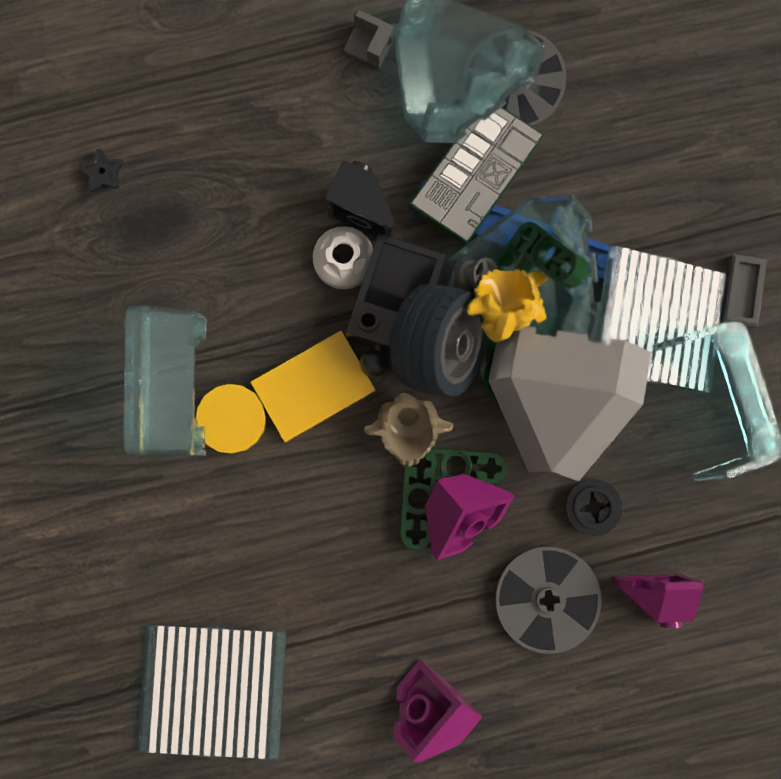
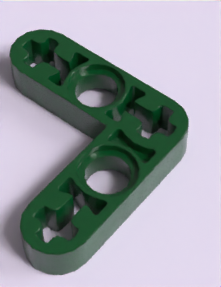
M531 221L525 222L517 229L495 262L499 271H508L509 267L515 262L512 271L519 269L520 271L524 270L527 274L535 265L553 281L568 289L578 287L585 280L589 269L588 263L583 257L547 230ZM554 247L552 256L545 262L546 254ZM565 262L571 267L568 272L562 269Z
M431 448L424 456L425 460L431 462L430 468H424L423 479L430 478V486L422 483L409 485L410 476L417 478V468L408 467L405 464L400 528L401 540L404 545L412 550H421L430 543L428 521L421 518L420 529L426 531V536L421 537L419 543L416 544L412 543L410 536H406V531L412 530L414 518L406 519V513L410 512L417 515L426 513L425 507L420 509L413 508L409 504L408 496L412 490L421 488L427 492L429 498L436 481L444 477H453L447 472L445 466L446 461L450 457L459 456L464 460L465 471L462 474L468 476L472 469L470 456H476L475 464L482 465L488 463V458L493 459L494 465L499 466L500 470L499 473H493L492 479L487 478V473L484 471H474L476 479L489 484H496L505 477L507 466L504 459L498 454L489 452Z

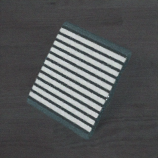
M609 246L595 342L609 345L610 338L622 339L652 352L647 378L649 384H666L711 393L727 275L681 263L680 260L671 257H658L619 246Z
M146 624L138 751L197 755V757L218 758L219 756L260 759L279 758L286 632L228 628V626L220 625L200 627Z

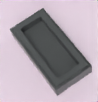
M737 254L729 256L720 323L749 328L758 327L767 259Z

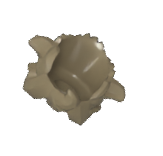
M401 393L395 396L394 401L381 405L378 419L375 420V423L365 426L364 432L368 435L380 436L386 450L395 455L396 459L400 460V464H406L410 467L413 464H418L419 460L435 446L438 433L451 431L454 425L451 422L442 420L438 416L431 401L417 400L411 394Z

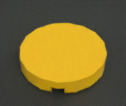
M227 384L215 387L203 397L197 408L196 425L199 435L208 446L218 452L234 454L247 451L258 443L265 431L266 412L263 403L254 392L244 386Z

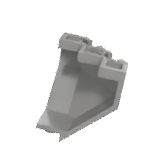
M530 326L513 331L508 339L496 342L488 381L528 472H554L579 482L643 405L652 352L622 339L610 338L609 345L588 340L587 334L557 331V336L536 334V327Z

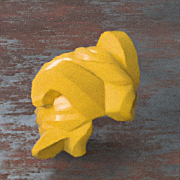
M496 269L492 272L487 271L485 275L482 274V280H480L479 285L475 289L476 298L467 306L469 315H482L484 321L481 329L484 330L492 341L506 340L513 331L529 326L533 319L538 324L547 319L545 308L542 305L543 300L538 290L540 285L547 280V276L540 271H533L527 274L524 270L520 271L519 269L514 271H499Z

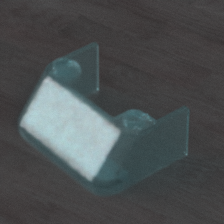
M147 305L128 306L126 313L124 446L127 455L206 456V449H199L205 446L204 426H199L197 419H194L195 347L199 346L200 340L206 339L207 319L198 311Z
M739 321L723 323L652 345L654 352L712 335L749 452L747 456L692 474L694 481L729 479L774 463L781 457V427L751 332L745 324Z

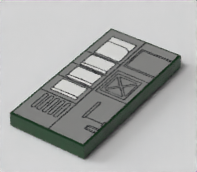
M487 97L410 202L409 209L464 246H467L539 145L544 134Z

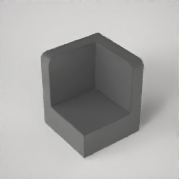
M357 10L354 15L355 27L344 47V52L346 55L380 70L394 42V26L361 10Z

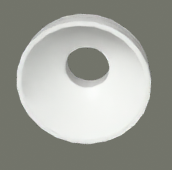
M344 226L330 229L318 239L314 247L313 265L315 271L323 282L333 288L351 289L357 287L363 282L373 252V246L369 239L355 228ZM341 244L350 246L354 252L352 259L345 264L336 262L332 256L334 249Z

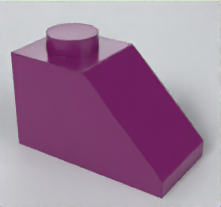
M465 474L439 479L433 485L432 493L425 505L432 553L435 559L440 560L464 552L473 544L470 538L479 534L485 526L490 530L502 520L515 496L510 491Z
M683 574L612 576V584L644 614L660 623V627L681 628L682 622L694 621L703 591L702 581Z
M420 659L397 686L396 701L400 703L398 722H394L393 737L414 762L419 763L460 745L481 720L482 716L462 694Z

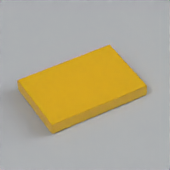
M342 331L337 332L251 381L252 386L285 443L376 391L368 376L361 370L360 362Z

